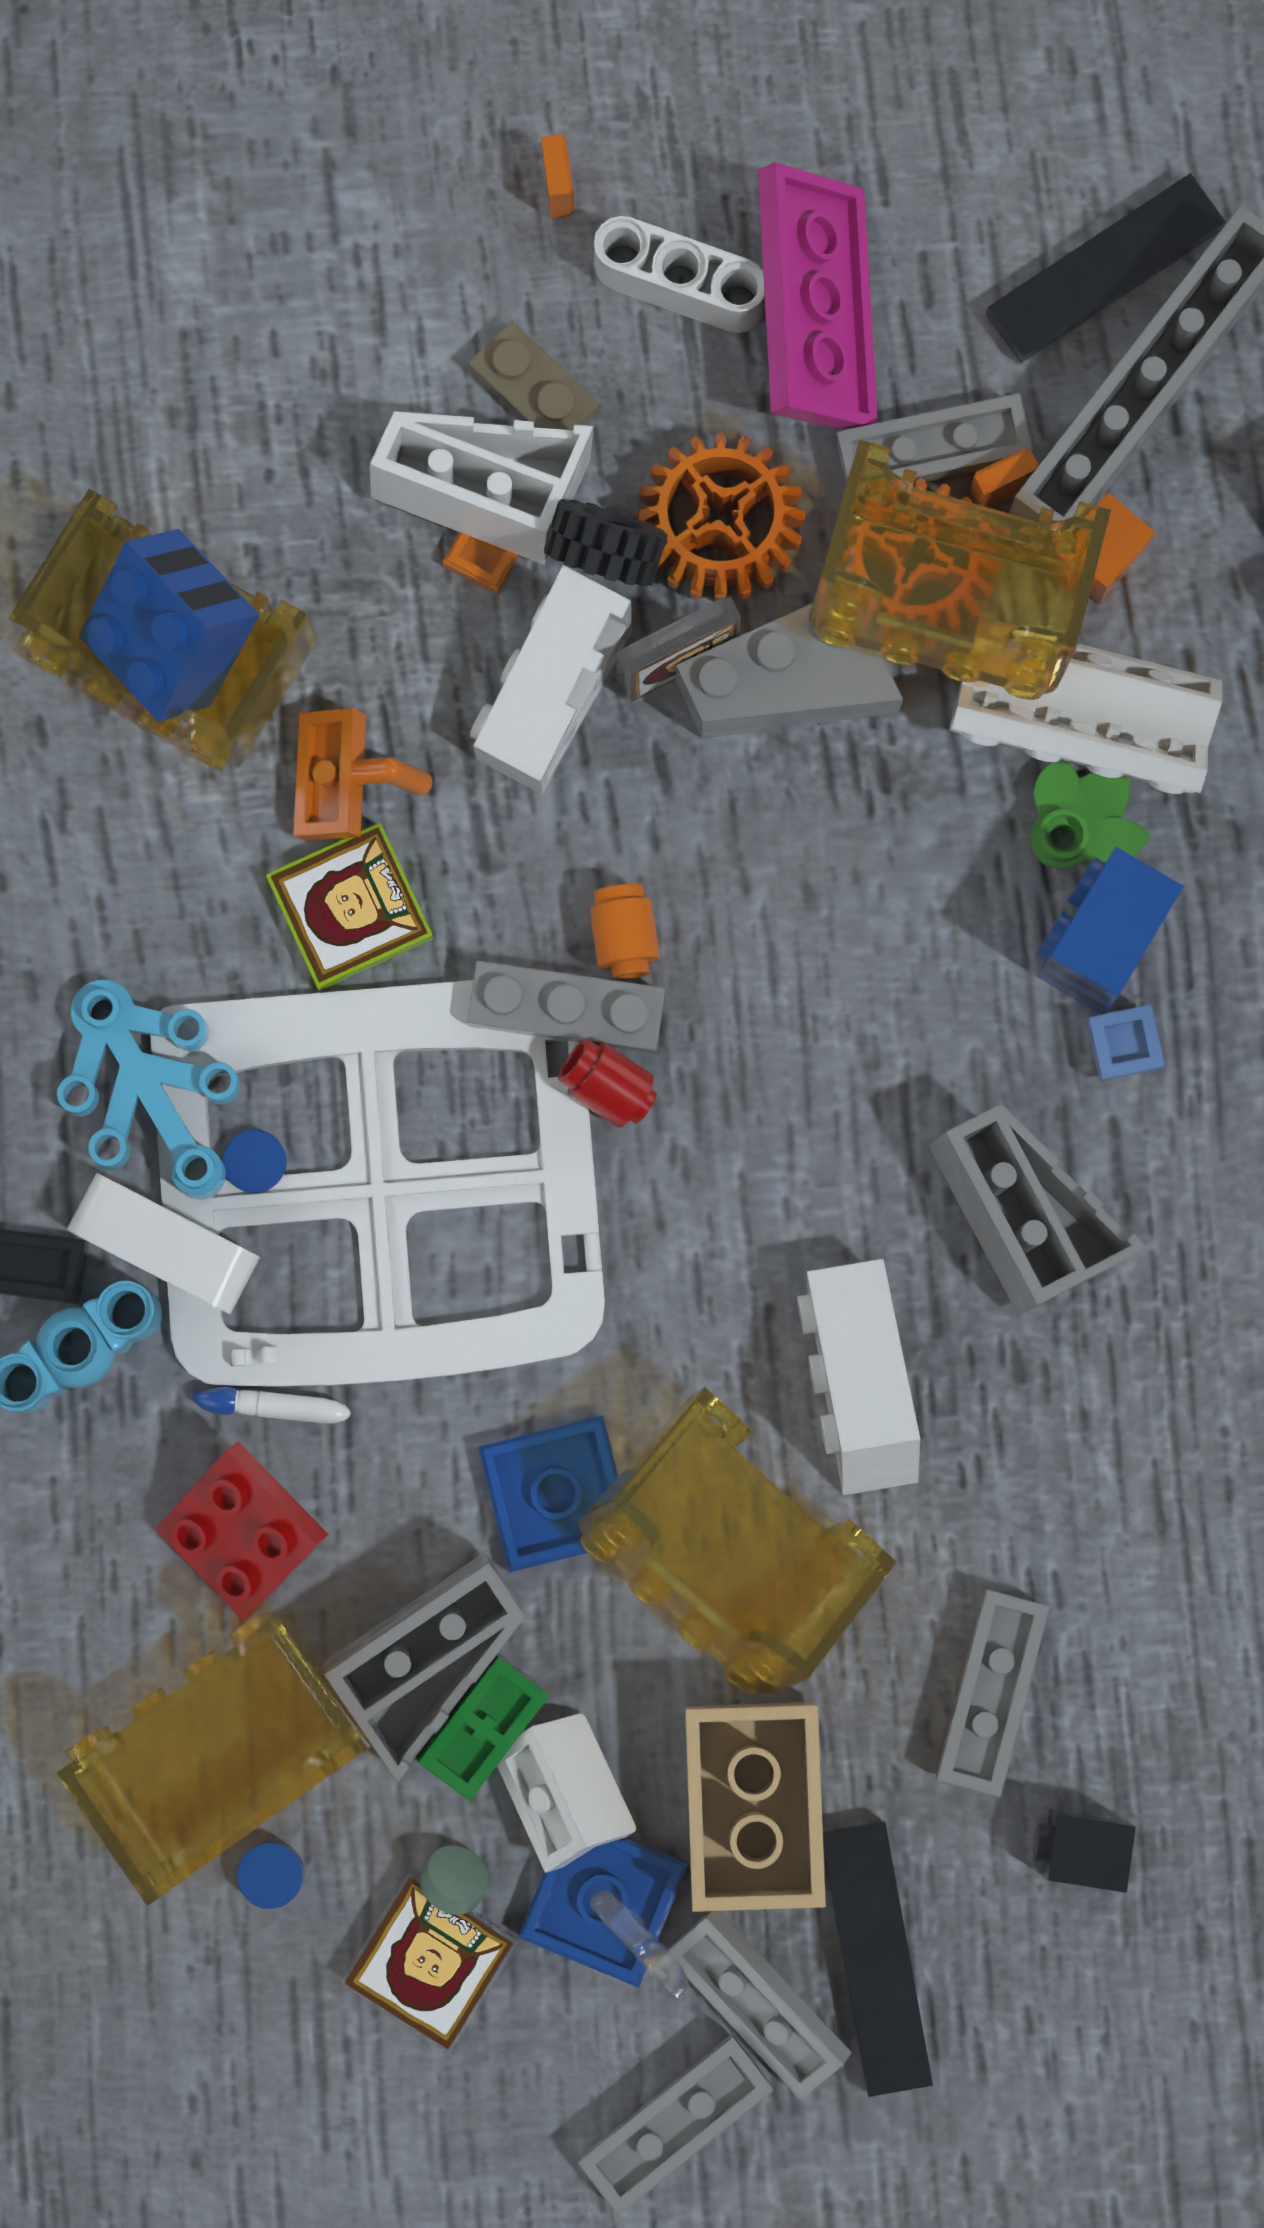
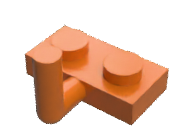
M355 708L299 713L293 836L305 841L361 837L363 785L389 783L417 796H423L432 787V777L429 773L393 757L364 759L366 713Z

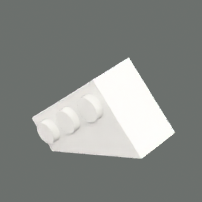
M394 411L370 462L371 498L544 565L548 557L544 553V546L557 503L560 499L573 500L591 460L594 426L574 425L573 430L535 428L532 421L514 420V426L474 423V417Z
M564 565L549 594L545 596L531 622V631L522 649H516L506 664L500 682L504 685L494 705L489 703L484 705L470 732V737L476 739L473 745L476 760L540 794H543L632 634L631 600Z
M884 1259L807 1271L808 1294L797 1296L798 1311L803 1334L814 1333L818 1354L808 1355L814 1393L825 1392L828 1414L820 1416V1424L826 1454L835 1453L842 1495L918 1483L920 1435Z

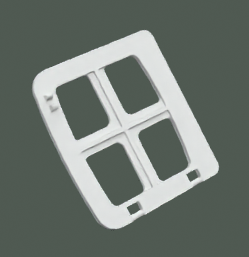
M473 980L179 1004L163 1008L161 1012L175 1014L184 1009L198 1012L208 1025L209 1036L206 1043L200 1049L184 1051L179 1049L171 1039L150 1035L151 1052L154 1056L201 1067L222 1062L231 1066L236 1073L261 1067L326 1058H339L344 1062L346 1067L352 1152L349 1162L343 1168L335 1171L283 1175L273 1188L261 1193L241 1191L232 1185L229 1180H225L223 1187L216 1195L208 1199L196 1200L184 1195L175 1185L171 1175V1167L175 1158L157 1129L161 1199L164 1208L217 1235L224 1229L331 1219H344L351 1222L358 1233L364 1324L356 1332L304 1334L234 1332L224 1323L222 1310L167 1282L171 1340L176 1358L186 1371L201 1381L215 1386L289 1387L395 1382L495 1370L568 1357L578 1353L592 1342L603 1323L605 1297L589 1108L567 1094L568 1087L559 1082L558 1077L548 1078L545 1042L564 1040L468 1027L467 1019ZM195 1021L183 1022L177 1031L178 1038L182 1040L193 1039L198 1034L199 1024ZM567 1041L569 1055L579 1044L578 1042ZM495 1050L525 1053L531 1058L535 1068L540 1147L536 1152L528 1155L420 1164L406 1160L401 1153L399 1143L394 1060L396 1056L405 1051ZM219 1073L213 1076L209 1082V1086L211 1082L214 1081L217 1077L226 1076L227 1074ZM162 1085L196 1144L211 1149L208 1099L201 1093ZM201 1159L191 1161L185 1170L186 1177L189 1180L201 1179L207 1172V1163ZM522 1203H539L545 1208L552 1294L544 1305L500 1316L430 1326H420L414 1321L406 1235L407 1224L413 1216L426 1211ZM583 1235L586 1272L564 1273L561 1237Z

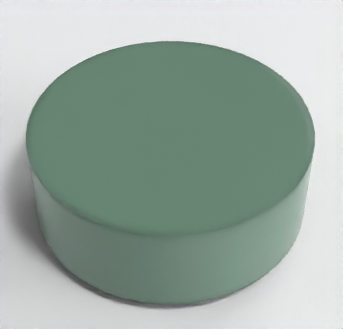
M445 1846L436 1850L431 1855L422 1870L420 1885L424 1896L435 1908L448 1914L461 1915L469 1913L477 1907L489 1887V1873L483 1861L472 1851L459 1846Z

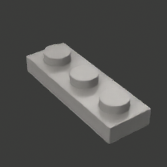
M1020 393L837 431L836 434L837 448L849 498L866 495L872 488L879 492L889 490L890 482L895 479L899 480L903 487L914 485L915 480L921 477L928 482L980 471L1024 448L1026 450L1030 448L1032 453H1034Z
M476 961L467 1024L468 1027L578 1043L587 1038L596 1045L603 1041L612 1048L656 1054L666 988Z
M984 1589L939 1761L936 1780L1001 1797L1050 1606Z
M709 1911L666 1951L665 1955L800 2100L841 2068L852 2053L721 1911Z
M731 2034L581 2155L577 2163L619 2216L774 2091V2088L735 2036Z

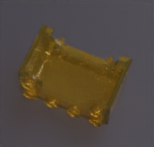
M859 439L809 615V624L818 632V637L823 642L836 647L848 648L855 645L880 652L882 657L896 664L912 665L919 663L942 670L949 678L960 682H976L980 680L1001 686L1009 694L1021 699H1039L1042 694L1051 693L1057 689L1077 647L1111 510L1079 501L1076 513L1071 518L1052 520L1055 510L1042 507L1037 520L1034 521L913 487L917 474L916 471L904 469L902 478L893 473L888 466V456L891 448Z
M89 488L9 616V620L21 636L18 644L31 653L29 659L34 664L51 675L61 679L64 673L68 671L87 682L82 690L101 704L115 710L119 702L137 711L140 713L136 720L137 723L156 736L169 741L173 733L180 736L193 747L190 753L211 768L223 772L227 764L240 768L318 640L310 616L282 599L274 612H272L273 609L268 597L259 592L253 596L232 584L260 615L210 707L197 711L184 709L180 716L157 722L78 636L125 541L151 535L149 529L139 523L134 526L118 515L113 517L118 509L117 504Z
M268 1611L264 1614H257L228 1635L235 1646L225 1654L226 1656L221 1659L214 1649L186 1668L183 1673L189 1682L173 1694L167 1696L162 1687L157 1689L129 1709L135 1721L115 1733L111 1731L109 1726L101 1730L96 1729L65 1751L71 1763L56 1774L146 1906H149L372 1746L325 1677L324 1668L286 1614L274 1618Z

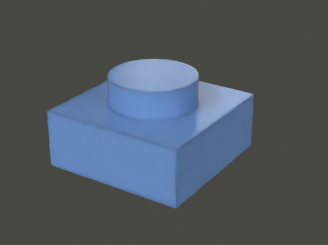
M1152 1005L1092 1016L1086 1020L1099 1082L1162 1070L1165 1067Z

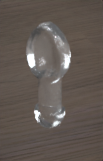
M603 1890L595 1894L591 1900L590 1907L602 1922L673 1996L677 1998L682 1996L687 1991L688 1979L676 1957L609 1891Z

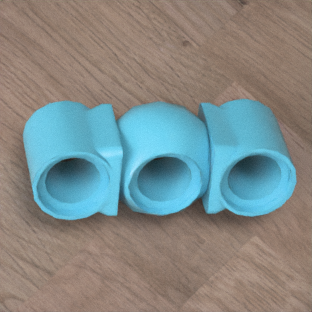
M118 1281L109 1285L99 1298L85 1302L83 1304L84 1307H68L52 1314L42 1324L35 1342L28 1340L17 1353L0 1358V1407L17 1413H35L44 1409L53 1397L68 1392V1388H85L99 1382L110 1371L117 1353L123 1355L130 1349L133 1343L150 1338L158 1330L162 1321V1305L159 1298L150 1289L138 1283ZM130 1294H138L145 1304L143 1320L131 1329H122L115 1319L116 1305L123 1297ZM83 1330L91 1341V1351L82 1363L69 1365L61 1354L62 1342L69 1333ZM29 1366L35 1373L37 1386L34 1393L28 1399L17 1402L9 1394L8 1379L15 1369Z

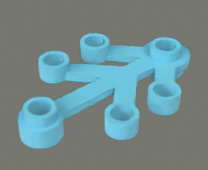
M96 980L86 984L77 992L71 1005V1019L75 1028L82 1034V1039L72 1074L65 1078L57 1089L59 1104L66 1112L76 1117L86 1116L95 1110L99 1102V1093L94 1085L107 1046H109L120 1067L103 1129L97 1131L91 1137L88 1144V1151L92 1160L106 1170L118 1169L128 1161L130 1145L127 1140L137 1103L140 1099L175 1158L171 1167V1175L175 1185L189 1198L196 1200L211 1198L224 1185L226 1178L224 1163L212 1149L196 1144L162 1085L204 1094L208 1100L215 1104H227L233 1101L239 1094L241 1084L238 1075L231 1066L222 1062L201 1067L142 1053L131 1032L168 1038L181 1050L195 1051L206 1043L209 1036L208 1025L198 1012L184 1009L175 1014H169L135 1006L129 992L122 985L111 980ZM106 1000L112 1003V1012L106 1019L96 1020L92 1018L91 1011L97 1002ZM195 1021L199 1024L198 1034L193 1039L182 1040L178 1038L177 1031L183 1022ZM219 1073L229 1075L231 1077V1084L225 1092L216 1094L209 1090V1082L213 1076ZM76 1086L87 1087L89 1091L87 1100L79 1106L69 1105L68 1094L70 1090ZM108 1139L118 1140L120 1150L117 1156L109 1160L100 1158L99 1148L101 1144ZM196 1159L206 1161L207 1172L204 1177L199 1180H189L186 1177L185 1170L191 1161Z

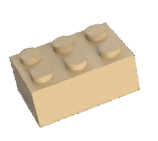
M815 1702L685 1706L692 1912L826 1907L818 1705Z

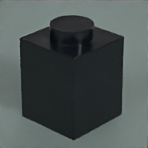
M1050 1809L1048 1824L1038 1823L1036 1828L1033 1862L1042 1864L1041 1875L1048 1881L1127 1893L1136 1826L1127 1821Z

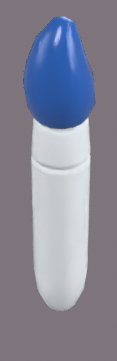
M231 1386L195 1391L193 1394V1400L200 1408L218 1415H230L238 1412L250 1416L257 1415V1417L320 1424L343 1422L351 1415L346 1405L335 1400L264 1391H238Z

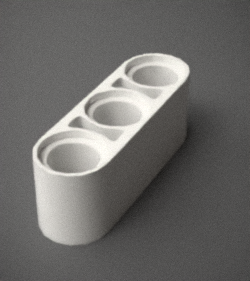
M618 216L610 218L601 224L595 233L594 265L597 277L603 285L616 292L735 333L751 330L759 324L764 316L763 270L758 264L747 258L632 217ZM620 245L629 246L638 253L633 260L626 263L614 262L606 254L613 247ZM685 266L693 270L696 276L688 283L677 284L668 280L664 274L672 267ZM738 286L751 291L754 298L747 304L736 305L728 302L723 297V293L729 288Z
M96 1173L67 1228L71 1233L228 1314H231L260 1259L256 1254L99 1173Z

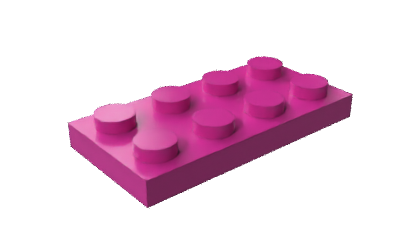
M771 163L758 169L771 413L840 430L878 423L864 188L781 163Z

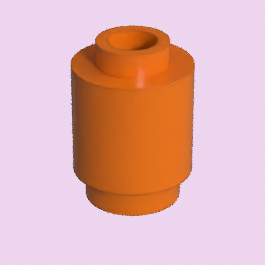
M638 883L619 884L594 891L595 905L589 908L598 969L611 970L613 980H627L649 975V965L660 961L661 957L652 899L645 898L643 885Z

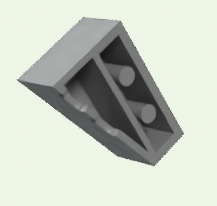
M849 587L676 665L675 684L702 739L775 731L786 726L819 723L820 726L838 724L840 720L878 716V719L898 717L903 702L897 685Z
M1002 1104L946 1131L929 1145L936 1162L1018 1316L1148 1248L1134 1233L1129 1235L1102 1208L1104 1204L1090 1190L1085 1192L1058 1165L1060 1161Z
M486 1552L324 1661L325 1677L397 1783L410 1768V1763L434 1732L437 1733L447 1720L450 1711L470 1685L477 1681L526 1617L521 1604Z

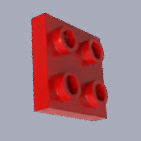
M239 1441L218 1458L155 1528L244 1622L259 1610L329 1535Z

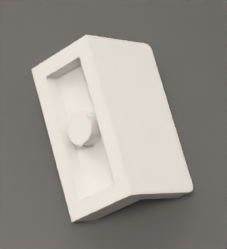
M581 1713L530 1727L521 1733L497 1765L545 1873L563 1868L594 1847L625 1838L636 1831V1825L586 1717Z

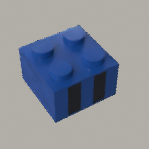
M175 529L125 541L78 636L153 718L160 722L211 706L260 614L180 529Z
M1117 846L1106 862L1094 857L1068 899L1069 903L1078 907L1073 917L1062 911L1036 953V956L1046 961L1037 977L1097 1013L1104 1014L1119 997L1184 886Z

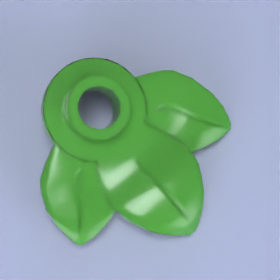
M1060 760L1047 765L1039 774L1033 791L1039 816L1032 826L1030 843L1036 857L1043 864L1051 868L1069 869L1079 865L1084 860L1091 863L1094 857L1106 862L1116 846L1132 856L1141 851L1149 840L1150 834L1140 825L1121 818L1125 813L1129 798L1130 777L1109 778L1090 773L1079 779L1076 771L1067 761ZM1055 829L1068 831L1072 837V845L1066 849L1055 847L1050 840V833Z

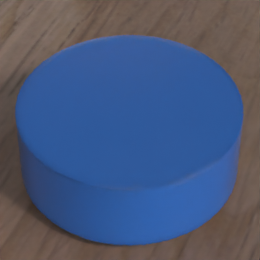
M262 1130L241 1132L231 1139L225 1148L223 1163L226 1177L232 1185L241 1191L248 1193L265 1192L273 1188L285 1175L287 1168L286 1152L278 1139L268 1132Z
M279 1841L262 1842L250 1849L239 1864L237 1872L239 1889L243 1896L257 1907L263 1909L282 1907L294 1899L301 1890L305 1876L304 1865L299 1854L291 1846Z

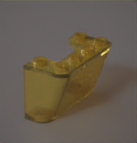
M704 1387L688 1398L578 1522L579 1530L583 1535L580 1542L593 1558L601 1563L614 1565L630 1580L628 1583L630 1590L638 1599L653 1608L660 1607L678 1623L676 1630L689 1645L700 1651L710 1652L726 1667L724 1669L725 1676L734 1686L750 1695H754L757 1691L773 1693L808 1680L897 1562L850 1519L826 1530L818 1525L734 1448V1446L745 1441L753 1430ZM706 1414L714 1418L721 1426L713 1422ZM849 1545L855 1547V1548H856L857 1550H859L865 1557H863L862 1555L858 1554V1553H857L855 1550H853Z

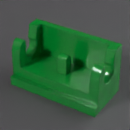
M498 1652L477 1681L470 1685L450 1711L449 1717L437 1733L434 1732L415 1758L421 1766L468 1801H471L550 1695L530 1676L520 1672Z

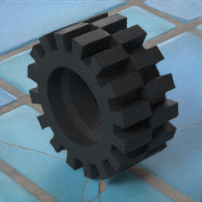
M560 499L557 503L546 539L544 553L550 555V558L555 561L564 562V565L571 568H580L584 573L593 576L597 574L603 576L606 580L614 582L619 580L627 585L651 586L654 582L668 534L661 528L654 527V524L647 521L637 520L638 517L629 514L618 513L615 509L608 507L606 509L600 508L598 505L589 502L584 504L578 500L570 499L568 501Z

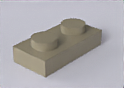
M513 320L499 331L468 362L469 371L519 419L534 422L535 428L573 430L574 425L586 426L600 412V403Z

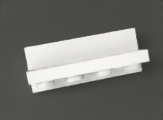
M978 618L949 731L962 734L967 740L979 745L996 746L1002 744L1021 749L1029 756L1046 762L1064 760L1083 765L1091 772L1109 778L1126 776L1146 781L1153 788L1166 793H1201L1208 771V746L1223 701L1222 680Z

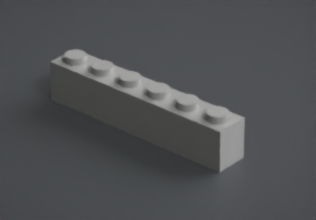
M1242 205L1237 209L1015 496L1008 519L1055 554L1059 546L1093 510L1264 288V221Z

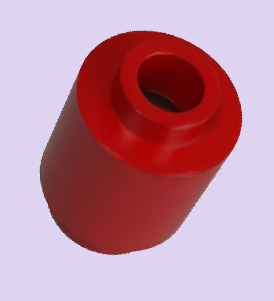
M587 1038L583 1039L570 1053L558 1076V1081L568 1087L567 1094L618 1128L623 1127L629 1121L635 1124L639 1123L647 1115L657 1096V1092L651 1089L654 1075L603 1041L596 1045Z

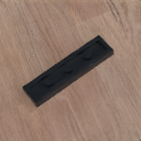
M1189 173L987 308L986 316L1022 364L1219 233L1224 228L1226 221L1193 175Z
M883 1820L823 1831V1850L868 2097L933 2086L886 1823Z

